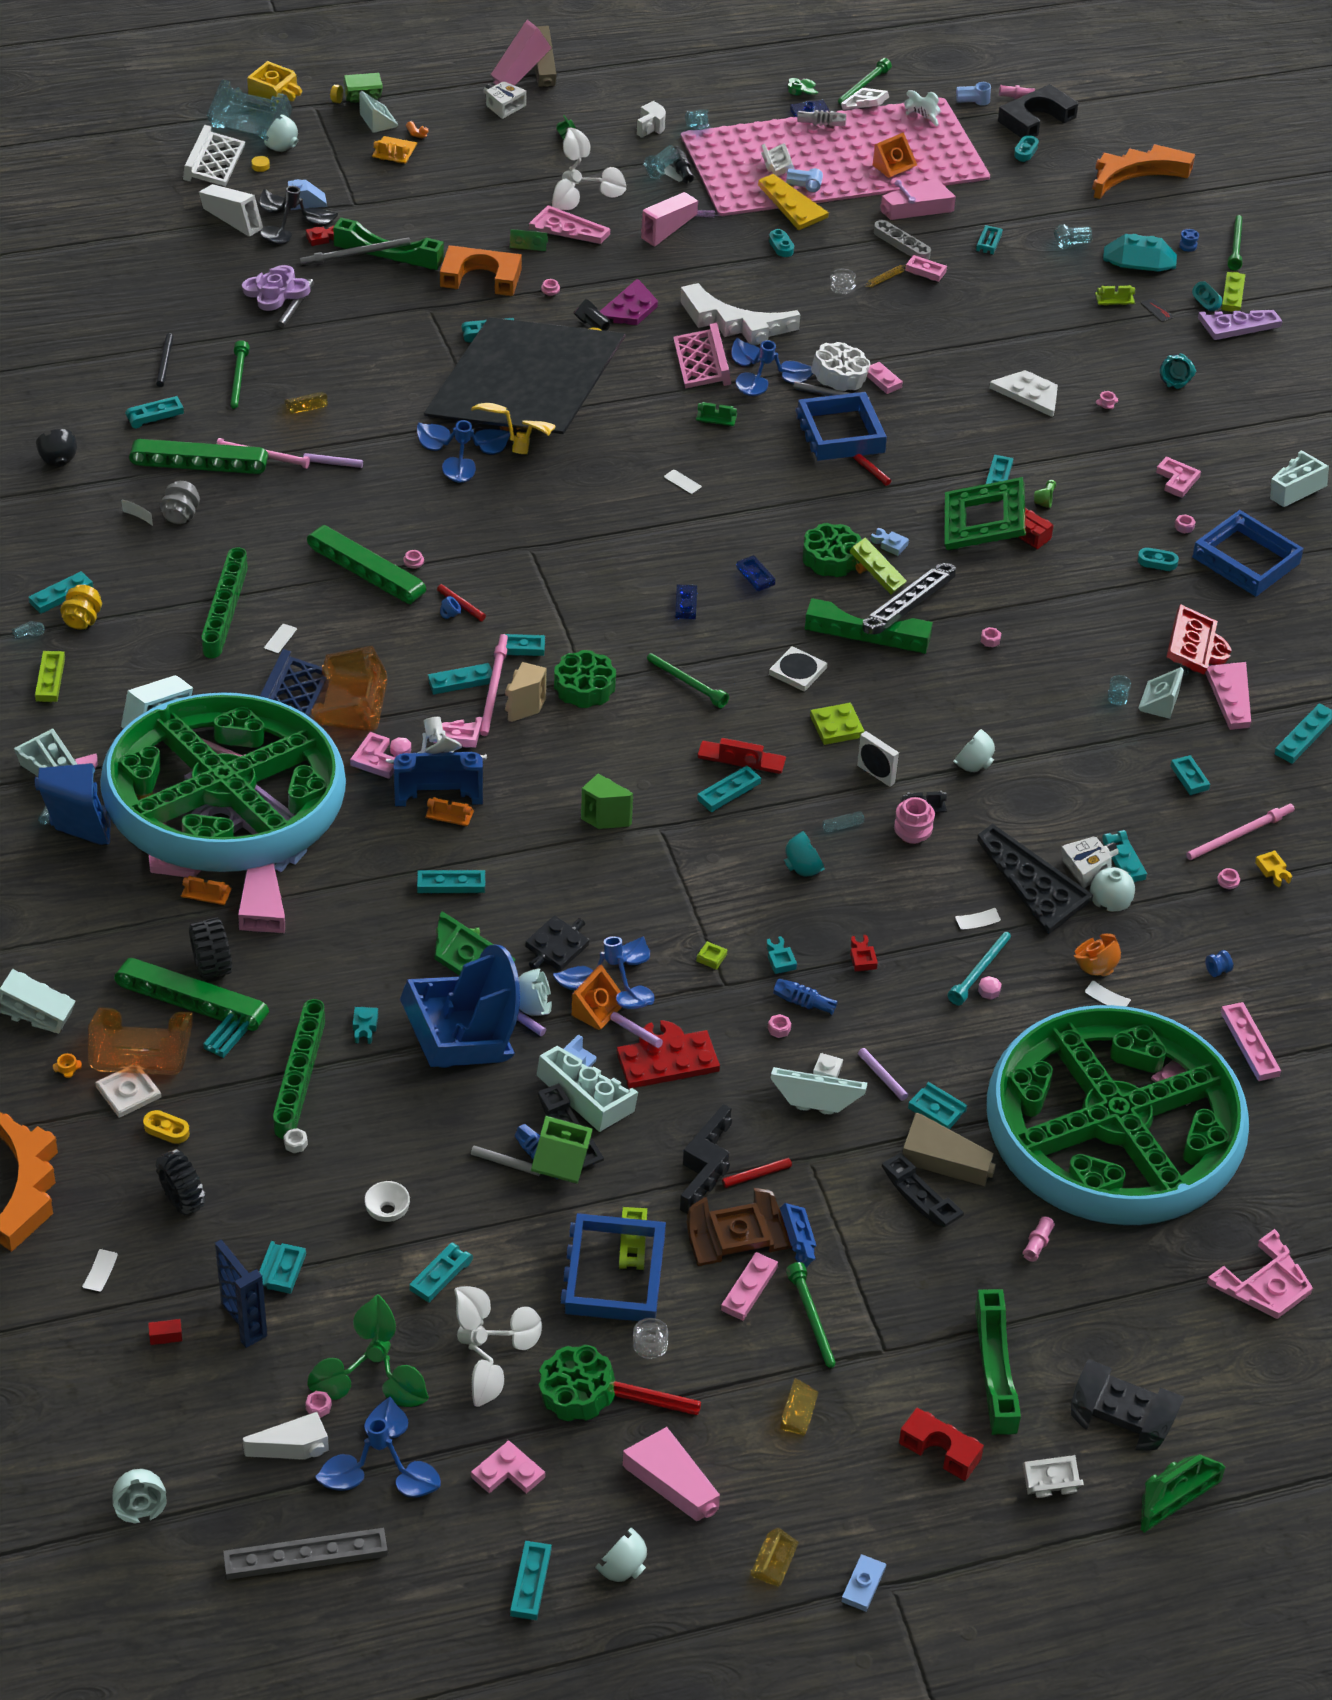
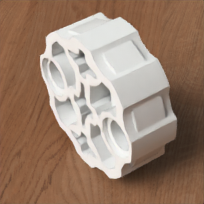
M840 342L824 343L820 345L819 351L815 353L811 371L816 375L820 383L833 387L835 390H857L862 387L863 382L866 380L870 361L866 359L864 353L858 348H853Z

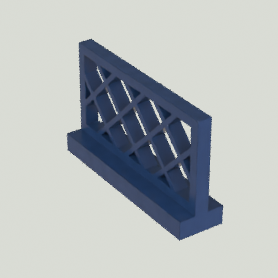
M283 649L260 697L272 699L286 705L292 704L295 709L309 717L329 676L330 670L290 657L291 651ZM291 666L300 667L302 671L294 673ZM318 673L323 676L321 678L313 679L311 674ZM306 676L309 681L300 683L298 677ZM292 679L295 685L287 687L284 681ZM313 686L315 692L307 693L304 688ZM299 690L302 695L293 697L291 692ZM285 693L289 698L280 701L277 695ZM306 700L309 706L300 708L297 702Z
M221 1239L215 1242L221 1304L239 1325L240 1341L247 1348L268 1336L263 1278L257 1269L248 1273Z

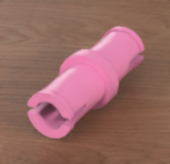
M1000 85L999 96L1018 99L1035 91V88H1022L1019 85L1015 87Z
M1040 1218L1038 1226L1031 1232L1029 1243L1023 1251L1024 1258L1028 1261H1036L1042 1248L1047 1246L1048 1236L1055 1226L1051 1218Z

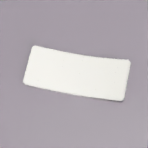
M121 500L123 512L135 515L153 526L152 515L149 511L132 502Z
M996 908L971 915L955 916L960 929L983 927L1001 920Z
M1092 981L1085 990L1088 995L1106 1005L1127 1007L1131 999L1109 991L1095 981Z
M100 1249L82 1287L99 1292L102 1291L118 1254Z

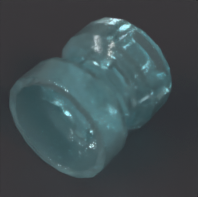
M1122 675L1113 676L1109 684L1108 700L1116 705L1125 704L1128 701L1131 681Z

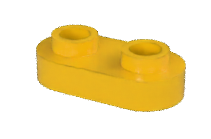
M159 1110L151 1111L144 1117V1129L148 1134L175 1144L182 1143L189 1137V1125L183 1119Z

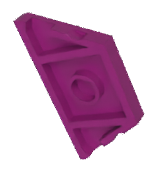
M636 279L600 312L608 319H613V323L638 325L658 307V300L640 280Z

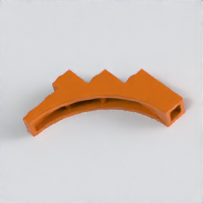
M1156 144L1147 153L1130 148L1127 154H1123L1122 157L1104 153L1101 159L1097 160L1095 167L1098 172L1097 179L1094 180L1092 190H1095L1094 198L1101 199L1111 187L1134 177L1170 175L1188 178L1193 169L1195 154Z
M0 1112V1138L12 1150L19 1165L18 1180L13 1195L0 1214V1244L12 1252L53 1214L52 1199L46 1191L56 1182L54 1168L48 1161L58 1153L57 1139L50 1131H44L37 1126L31 1132L26 1126H21L13 1121L8 1114Z

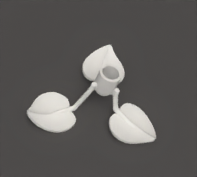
M567 128L563 142V151L568 159L577 161L569 168V171L563 173L562 180L556 184L552 198V207L559 210L575 208L579 203L580 194L574 186L581 181H600V192L607 197L612 198L622 195L626 191V182L622 173L617 168L609 167L605 169L602 173V178H583L581 173L575 169L581 162V157L589 155L590 143L581 131Z
M431 717L424 720L426 733L422 734V749L418 753L437 754L453 752L462 748L459 742L445 735L441 717ZM428 738L430 742H437L436 744L426 748ZM486 754L484 756L481 755L483 761L487 759ZM386 759L387 763L394 764V760Z
M457 1287L454 1291L456 1295V1314L460 1324L457 1333L458 1340L462 1344H468L470 1350L476 1351L486 1359L477 1362L472 1374L474 1406L480 1407L495 1399L501 1393L504 1385V1374L502 1368L498 1365H493V1359L477 1346L485 1343L488 1335H512L514 1348L518 1350L530 1349L537 1343L541 1335L542 1322L534 1309L520 1307L515 1310L511 1317L510 1326L512 1330H485L482 1326L484 1323L482 1319L486 1318L491 1310L488 1295L476 1287Z

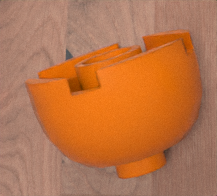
M1113 934L1100 935L1101 939L1096 941L1090 938L1076 948V955L1074 957L1084 972L1095 976H1107L1114 971V968L1121 959V950Z

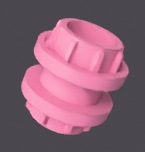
M913 797L904 800L896 809L894 824L896 834L907 843L916 844L925 841L932 834L935 816L934 809L922 798Z

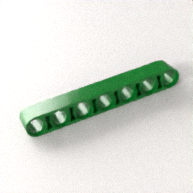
M137 439L132 444L129 459L133 464L140 466L260 474L265 471L268 452L260 447Z
M326 525L320 526L307 536V543L313 550L407 604H412L426 592V586L422 580Z
M240 547L232 548L228 552L202 633L203 654L207 658H216L222 653L248 570L247 553L245 549Z
M128 958L114 976L117 984L123 988L220 1021H224L231 1013L234 1017L231 1019L230 1024L234 1020L237 1022L240 1018L238 1027L249 1021L250 1024L247 1030L251 1031L257 1030L269 1014V1008L260 1000L135 958Z
M318 999L308 1000L303 1006L273 1113L274 1133L281 1139H284L283 1136L288 1130L297 1128L325 1026L324 1004Z

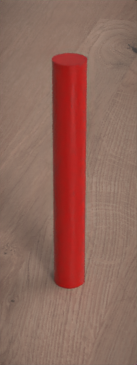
M861 454L852 457L887 486L891 483L889 477Z
M440 584L437 587L438 592L445 597H453L461 608L478 620L483 621L486 618V614L444 585Z
M790 1158L782 1159L723 1178L722 1184L724 1188L792 1167Z

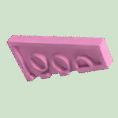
M549 205L529 223L530 230L599 244L610 235V228Z
M1246 662L1208 666L1205 674L1229 730L1250 728L1251 714Z

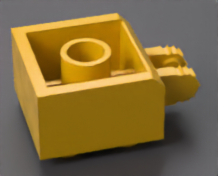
M269 61L247 77L248 95L271 105L278 106L284 100L292 102L296 96H300L303 92L300 86H297V77L293 70Z

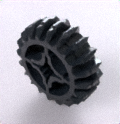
M175 1149L157 1158L156 1172L159 1176L158 1179L161 1182V1187L177 1211L185 1216L200 1210L205 1203V1192L199 1180L200 1178L187 1156Z

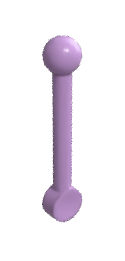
M896 180L895 186L899 187L908 197L909 203L914 204L916 198L907 192L902 186L901 180Z

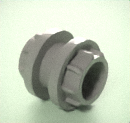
M175 481L168 485L165 490V496L160 503L161 512L172 523H186L187 520L190 521L194 517L195 508L200 502V496L195 486L191 483Z

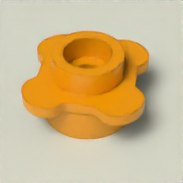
M66 1053L58 1057L57 1063L53 1065V1070L64 1074L66 1078H70L77 1069L82 1067V1063L80 1060H76L74 1055Z

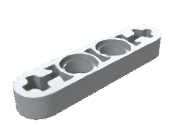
M879 220L875 222L874 234L911 257L915 255L927 260L930 259L931 248L888 221Z

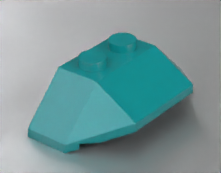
M1124 234L1104 247L1103 260L1124 268L1164 271L1176 269L1177 254L1162 238Z

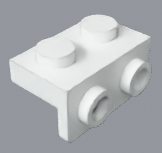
M785 143L769 151L765 144L762 145L763 152L761 154L769 173L773 172L778 177L787 173L788 169H795Z
M1075 1455L1023 1463L1027 1493L1036 1494V1498L1052 1496L1051 1491L1061 1490L1062 1495L1076 1493L1077 1488L1084 1485L1083 1480H1079Z

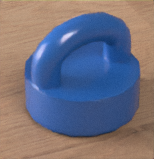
M448 596L442 600L440 614L444 619L456 617L461 613V607L453 597Z

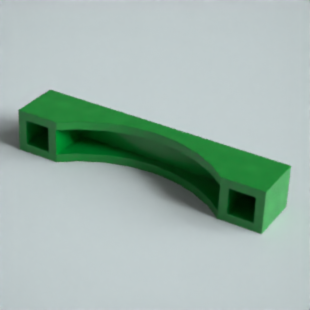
M340 217L333 227L334 246L343 249L389 241L374 235L358 221ZM424 238L420 241L412 242L411 245L367 254L438 270L444 260V242Z
M811 598L806 613L805 630L925 654L927 652L933 622L911 618L895 622L879 634H867L862 630L864 619L847 614L832 602Z
M1003 1289L978 1290L975 1312L992 1435L1017 1434L1021 1414L1018 1394L1013 1384L1009 1364L1006 1307Z

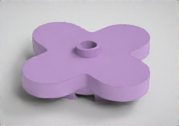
M287 265L270 269L269 273L264 275L260 273L257 277L248 278L242 284L243 293L248 297H257L259 308L266 311L278 309L283 305L285 299H299L310 293L309 282L306 279L295 278L294 269Z

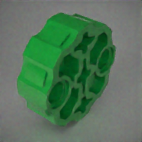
M819 524L816 528L808 530L804 535L802 560L805 566L813 569L814 573L818 575L846 576L848 572L856 570V564L860 563L851 554L850 550L862 539L859 534L854 533L846 525Z
M591 650L568 653L561 657L560 663L555 666L554 689L558 691L559 698L563 702L574 704L579 708L602 705L609 701L610 695L615 692L616 669L612 666L611 659L605 655L596 654Z
M566 1346L556 1350L555 1355L545 1360L539 1370L541 1376L539 1388L544 1405L547 1409L554 1411L559 1419L565 1421L592 1419L598 1416L599 1412L604 1407L609 1406L614 1399L615 1377L611 1362L608 1357L598 1353L597 1349L593 1346Z

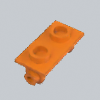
M433 797V799H428L427 807L429 809L425 818L468 826L474 810L468 804L452 802L449 805L447 800Z
M189 875L183 879V886L185 888L181 897L225 905L232 888L229 885H225V882L208 880L205 883L204 879Z

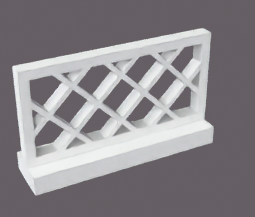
M204 125L185 164L183 180L191 181L192 177L226 187L243 151L245 141L211 132V126ZM213 139H214V140H218V141H220V142H219V143H214V142H213ZM230 145H235L239 147L232 148ZM225 147L227 150L221 151L219 148ZM214 149L216 151L215 153H209V150ZM230 154L233 156L232 158L228 159L226 157V155ZM221 157L222 160L216 161L214 158ZM208 159L211 161L210 163L206 164L203 162L204 160ZM221 165H227L228 168H222ZM216 167L217 170L211 171L209 168ZM205 170L206 173H200L197 171ZM222 175L224 179L218 178L216 176Z

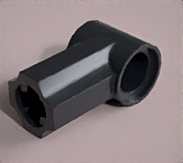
M585 299L573 312L584 324H589L592 328H599L602 331H607L610 328L611 321L598 311L597 307L588 299Z

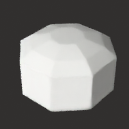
M298 1128L288 1130L283 1136L286 1150L292 1153L302 1152L308 1145L306 1132Z

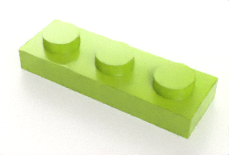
M1227 272L1222 310L1230 312L1241 310L1245 274Z
M866 538L851 548V554L891 595L907 582Z
M43 651L35 692L36 701H58L65 662L64 652Z

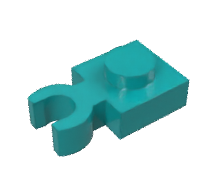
M781 936L778 937V944H773L770 939H767L768 959L774 973L778 974L797 970V962L791 948H784V939Z
M355 1007L353 1018L355 1043H359V1038L363 1036L368 1038V1044L372 1043V1031L376 1032L378 1008Z

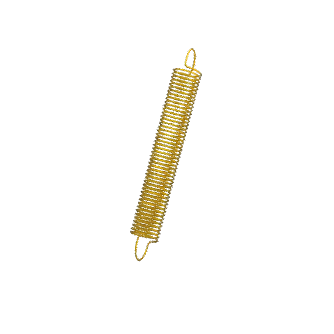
M897 266L873 278L874 282L872 281V284L868 286L873 287L901 273V269Z

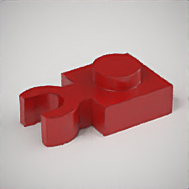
M324 226L307 229L306 236L311 246L329 243V239L334 240V226L325 229Z
M863 935V942H857L855 936L851 937L850 956L854 971L877 969L878 962L874 947H868L869 939L867 935Z

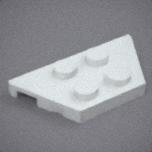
M1026 370L990 382V389L1051 417L1054 416L1057 384Z

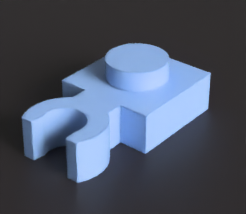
M881 528L876 529V535L871 534L872 543L881 544V549L897 556L909 543L908 538L894 532L886 534Z

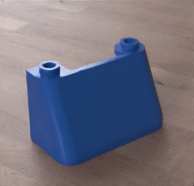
M476 752L403 753L396 756L394 759L395 806H406V801L409 797L417 798V790L461 789V797L469 796L472 800V805L483 804L482 756Z
M93 763L39 768V775L35 777V787L37 791L40 790L47 807L51 826H54L58 831L99 845L110 844L111 818L105 805H101L97 796V783H93V775L95 773Z

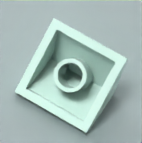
M362 90L360 91V115L373 133L398 126V123L386 106Z
M1180 667L1148 681L1139 710L1170 719L1180 691L1183 668Z

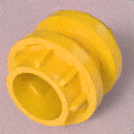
M76 585L74 588L69 589L66 594V601L62 603L60 608L64 622L75 629H86L88 625L92 626L97 619V613L102 607L101 597L96 589L88 585Z

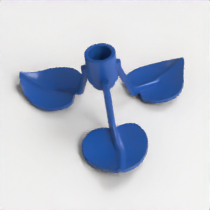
M736 338L732 346V359L738 365L748 366L751 363L756 364L761 361L757 375L745 372L741 373L736 379V386L739 391L749 396L761 395L767 390L768 381L760 376L763 365L771 363L774 359L779 372H783L782 378L792 384L794 382L803 383L813 375L811 366L795 361H786L780 365L778 353H775L776 345L769 340L763 341L760 348Z
M466 420L457 422L452 434H450L446 427L441 425L418 423L417 425L418 439L426 449L440 450L443 444L448 445L454 436L460 443L459 458L450 457L442 465L445 476L458 483L470 480L475 474L476 466L474 461L463 459L464 444L471 437L476 446L480 445V450L487 454L502 452L510 437V431L497 429L480 430L474 435L471 423Z
M644 936L623 946L621 938L608 937L604 940V952H600L597 967L603 964L604 959L611 965L619 964L626 991L617 994L616 1002L623 1008H642L652 1005L655 1001L654 994L649 988L644 986L629 988L623 967L625 962L629 965H637L649 960L650 950ZM577 966L559 973H553V976L561 986L576 990L593 970L586 966Z
M391 1397L378 1405L366 1419L364 1427L368 1438L364 1440L365 1446L360 1461L357 1463L356 1458L351 1455H337L329 1459L315 1476L320 1484L329 1489L341 1491L352 1489L364 1480V1472L360 1468L365 1463L369 1446L377 1450H382L388 1446L399 1471L402 1473L396 1479V1486L401 1494L408 1497H420L436 1491L441 1486L440 1476L431 1465L422 1461H414L406 1469L402 1466L390 1438H396L408 1428V1418Z

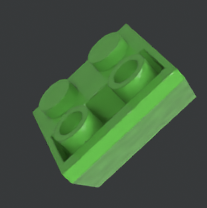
M379 73L344 75L343 82L346 101L351 103L360 102L359 93L361 90L375 100L381 98L383 85Z
M597 774L582 787V820L598 829L628 827L632 824L633 793L628 789L619 786L600 774Z
M546 1116L531 1171L578 1184L593 1129Z

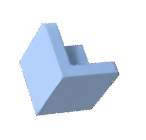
M577 1035L564 1048L567 1052L583 1060L582 1064L587 1067H591L596 1062V1056L583 1049V1037Z

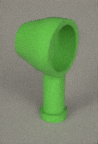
M1048 480L1046 488L1035 491V504L1051 508L1052 493L1056 487L1054 480Z

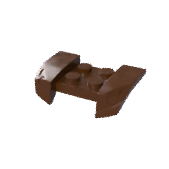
M754 1188V1201L752 1204L710 1212L708 1200L705 1197L693 1204L688 1210L686 1221L689 1241L698 1266L722 1262V1255L767 1247L769 1252L793 1248L772 1191Z

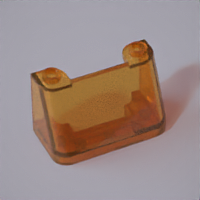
M373 646L326 655L322 665V673L329 680L324 705L316 703L312 709L314 721H317L320 725L367 732L376 730L387 686V673Z
M98 1008L88 1025V1060L90 1066L97 1071L178 1074L183 1069L193 1024V1013L177 1012L169 1019L168 1029L122 1027V1016L117 1010Z

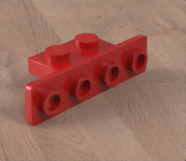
M721 738L720 744L702 741L698 752V758L742 767L748 766L752 769L778 774L782 773L786 761L785 756L763 752L764 746L726 738Z

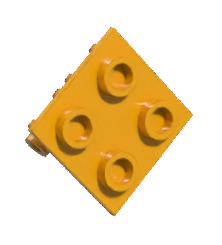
M383 136L381 140L374 142L376 150L372 157L406 164L417 142Z

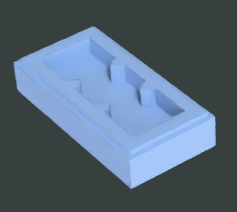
M861 1554L841 1602L867 1612L885 1571L886 1564Z

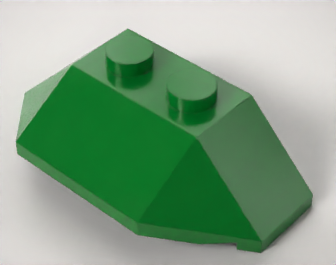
M1199 1454L1186 1457L1178 1463L1173 1462L1160 1475L1151 1476L1145 1483L1142 1499L1141 1530L1145 1533L1220 1483L1225 1466L1218 1461Z

